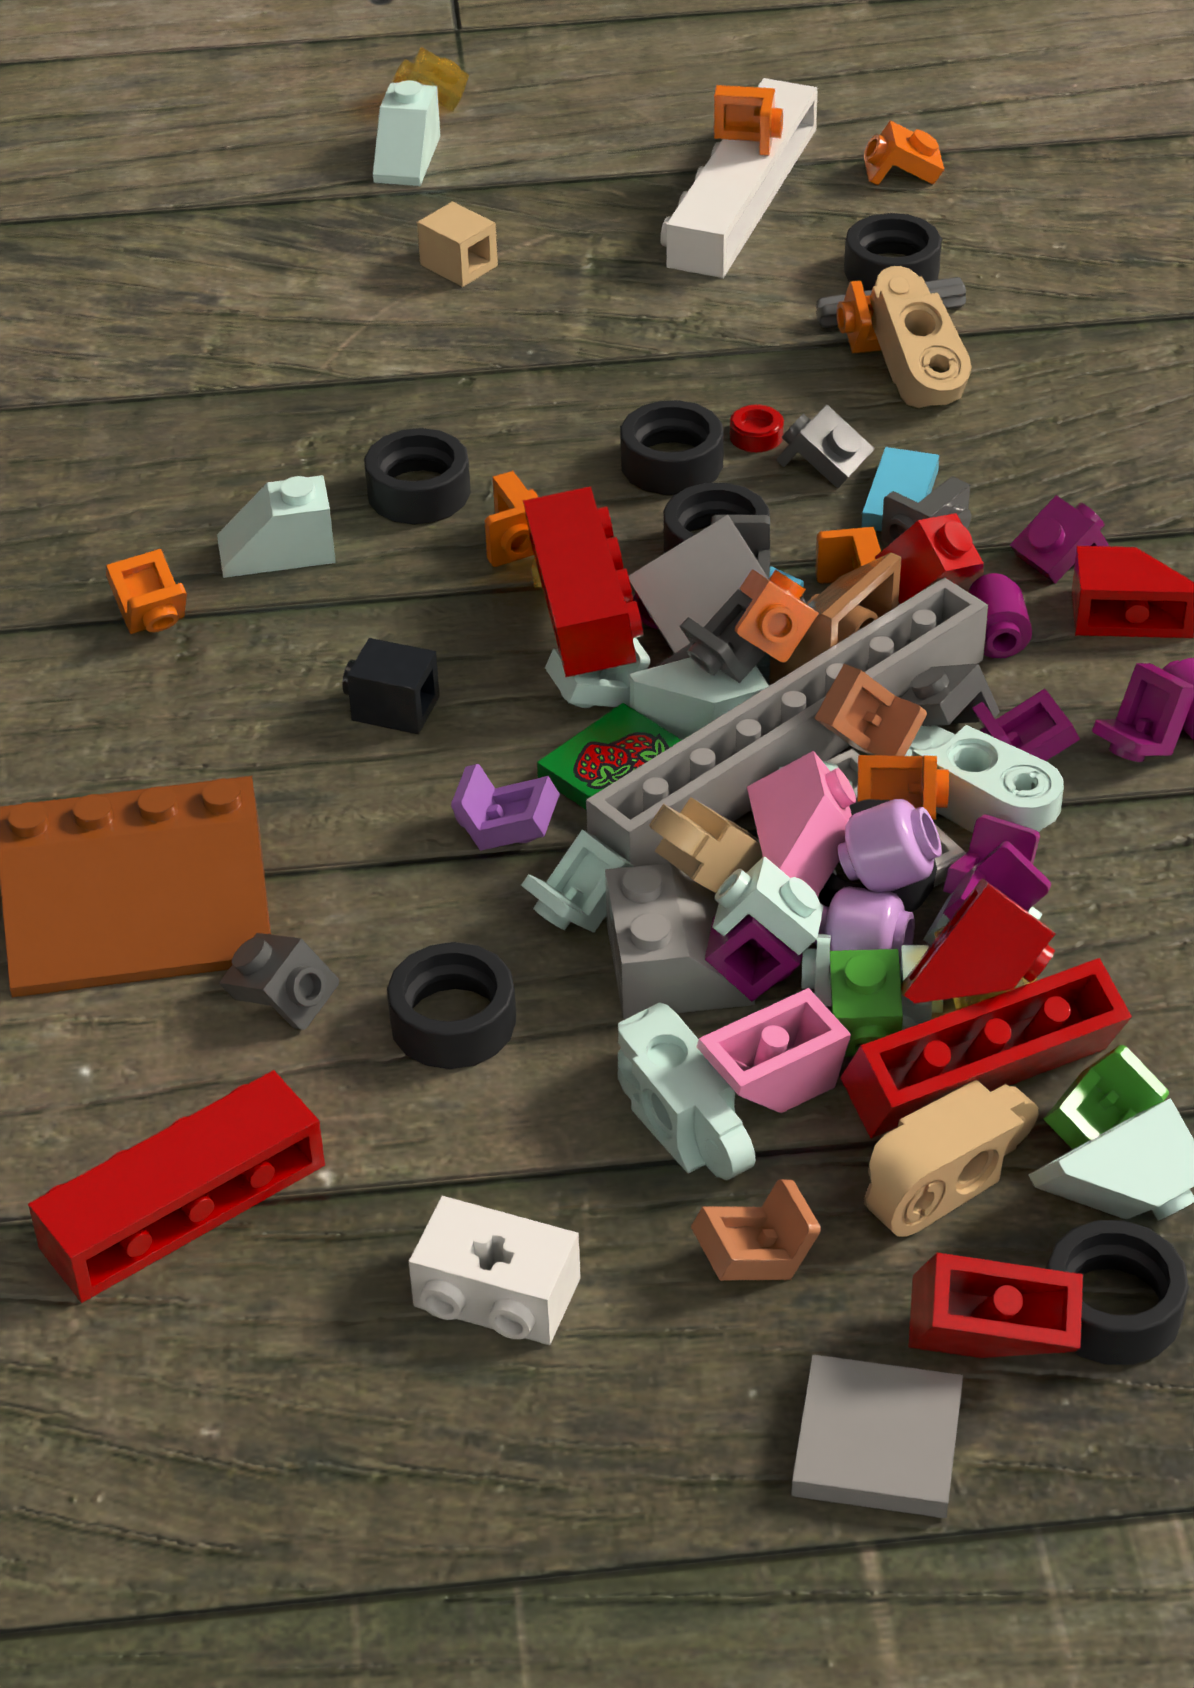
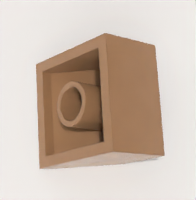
M892 552L840 576L822 593L812 596L807 605L819 614L787 662L782 663L770 656L769 683H775L897 607L899 601L901 556Z

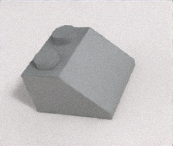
M671 863L605 869L607 929L623 1019H627L659 1002L668 1005L676 1013L755 1005V1000L751 1002L705 960L712 919L716 915L719 904L715 900L716 893L693 881L687 874Z

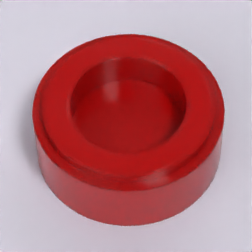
M744 406L736 410L730 417V441L734 446L743 451L754 453L766 452L775 449L783 441L781 438L784 434L783 416L769 406Z

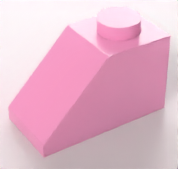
M812 751L747 786L763 857L765 856L790 878L796 877L806 882L818 897L839 862L838 845L845 842V826L852 816L849 806L856 802V797L844 773L839 768L830 771L817 754Z
M807 988L699 1038L697 1048L738 1096L783 1113L835 1088L851 1033L819 998Z

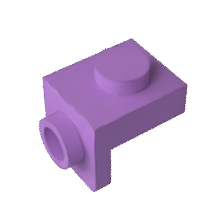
M475 764L465 767L451 802V807L457 822L467 830L479 850L482 851L517 842L528 843L536 838L544 837L560 793L549 776L495 788L481 766Z

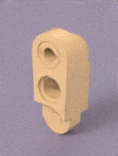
M891 266L884 269L878 275L869 298L874 311L871 320L893 384H896L900 397L907 405L916 408L931 405H947L961 399L972 368L970 357L938 292L930 294L923 277H918L909 268Z
M690 797L680 813L663 804L649 824L651 829L663 837L655 852L687 874L693 881L714 893H717L723 882L734 871L742 869L747 873L763 858L758 838Z
M974 1080L900 1119L898 1128L886 1133L874 1146L868 1169L871 1183L865 1194L864 1205L898 1237H907L921 1231L999 1182L1004 1156L1016 1149V1146L1024 1140L1036 1123L1038 1117L1037 1105L1015 1086H1007L1005 1084L990 1092L978 1080Z

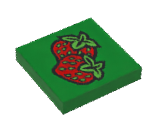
M621 703L537 762L538 778L549 776L558 792L587 810L586 800L677 744L682 739L628 705Z

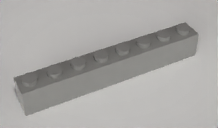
M945 577L588 798L586 800L587 832L596 836L634 866L670 863L655 852L663 837L649 826L663 804L680 813L690 797L728 820L732 822L752 810L747 786L779 770V767L786 766L812 751L825 762L851 746L814 719L843 664L862 670L892 694L901 698L911 688V681L930 667L976 664L983 660L988 605Z

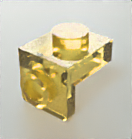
M420 47L412 62L404 58L392 83L410 80L419 82L421 85L437 86L438 104L453 112L462 98L469 74L462 71L452 60L440 58Z

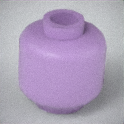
M893 799L853 814L845 826V842L838 845L839 860L846 876L851 881L860 879L862 884L873 892H891L925 880L932 873L934 858L940 857L942 853L940 838L928 811L924 807L915 809L904 799Z
M848 886L842 888L834 895L829 907H823L818 934L831 935L830 951L898 949L900 964L901 945L913 944L915 919L912 912L905 911L903 901L897 894L892 892H873L865 888Z

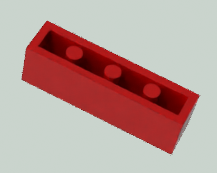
M591 486L523 500L532 551L565 677L636 663L633 638L643 636L642 622L637 602L633 601L627 569L623 568L618 539L614 537L608 507L597 508Z
M1100 958L863 1044L859 1047L840 1078L870 1138L898 1128L900 1119L974 1080H978L985 1088L992 1092L1005 1084L1007 1086L1013 1085L1105 1050L1132 1016Z
M272 1070L249 1084L237 1087L230 1094L192 1115L176 1120L168 1128L135 1146L117 1152L107 1161L67 1183L53 1187L43 1196L28 1203L39 1249L78 1300L83 1303L324 1167L325 1158L320 1122L277 1072Z

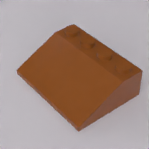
M252 776L222 778L212 781L156 786L147 789L0 806V884L9 985L12 998L229 970L233 965L232 958L235 952L243 943L253 938L256 933L271 934L261 835Z

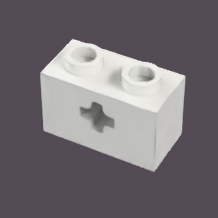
M442 1196L409 1260L413 1306L424 1309L441 1319H459L494 1329L499 1334L511 1339L526 1338L550 1345L580 1280L579 1233Z

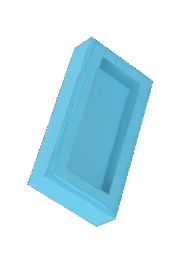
M885 447L862 512V528L874 527L876 531H882L884 497L892 491L918 503L929 495L938 473L939 455Z

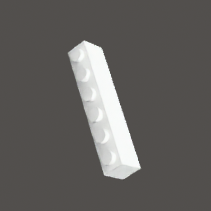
M766 78L762 79L758 87L775 88V108H783L784 110L781 139L773 138L769 156L759 155L760 141L723 139L721 142L715 143L711 158L705 166L699 167L695 182L689 191H684L681 194L677 209L671 217L667 216L663 222L660 240L661 245L666 247L667 268L719 278L725 277L816 131L818 87Z

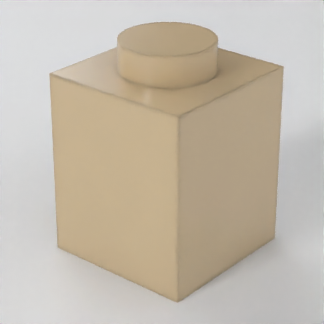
M455 202L447 204L417 222L421 266L462 287L498 266L495 222Z

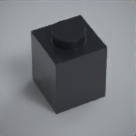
M368 638L357 659H351L348 662L343 675L342 689L345 695H349L351 720L419 734L440 697L436 651Z

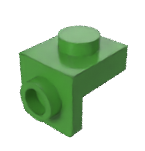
M898 949L830 951L832 1014L851 1033L844 1057H854L861 1045L902 1030L903 1011Z
M1118 1045L1078 1075L1044 1117V1120L1072 1149H1075L1132 1116L1165 1101L1169 1091L1126 1046Z

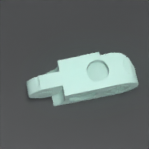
M921 725L905 755L937 756V769L949 770L948 808L936 807V812L972 833L976 820L984 814L1040 832L1043 828L1055 822L1061 812L1064 785L1063 777L1057 768L1045 760L968 725H965L956 734L936 725Z
M659 1002L619 1022L618 1044L621 1049L618 1052V1080L624 1093L631 1099V1110L681 1167L689 1174L706 1165L717 1178L720 1177L724 1180H729L754 1167L756 1159L752 1141L743 1127V1122L735 1113V1091L698 1050L697 1044L699 1039L678 1014L668 1005Z

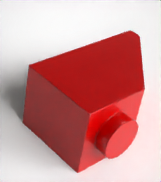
M957 513L918 520L875 556L878 559L891 552L901 556L899 604H902L944 577L969 592L972 583L984 575V563L973 544L971 534L962 524Z
M1077 546L1072 584L1076 636L1194 638V582L1137 547Z
M981 878L902 982L901 991L906 998L916 1004L1014 990L1022 978L1031 983L1047 966L1055 952V949L1048 944L1056 933L992 884Z
M937 1252L913 1275L908 1348L976 1358L1076 1352L1080 1349L1083 1274Z

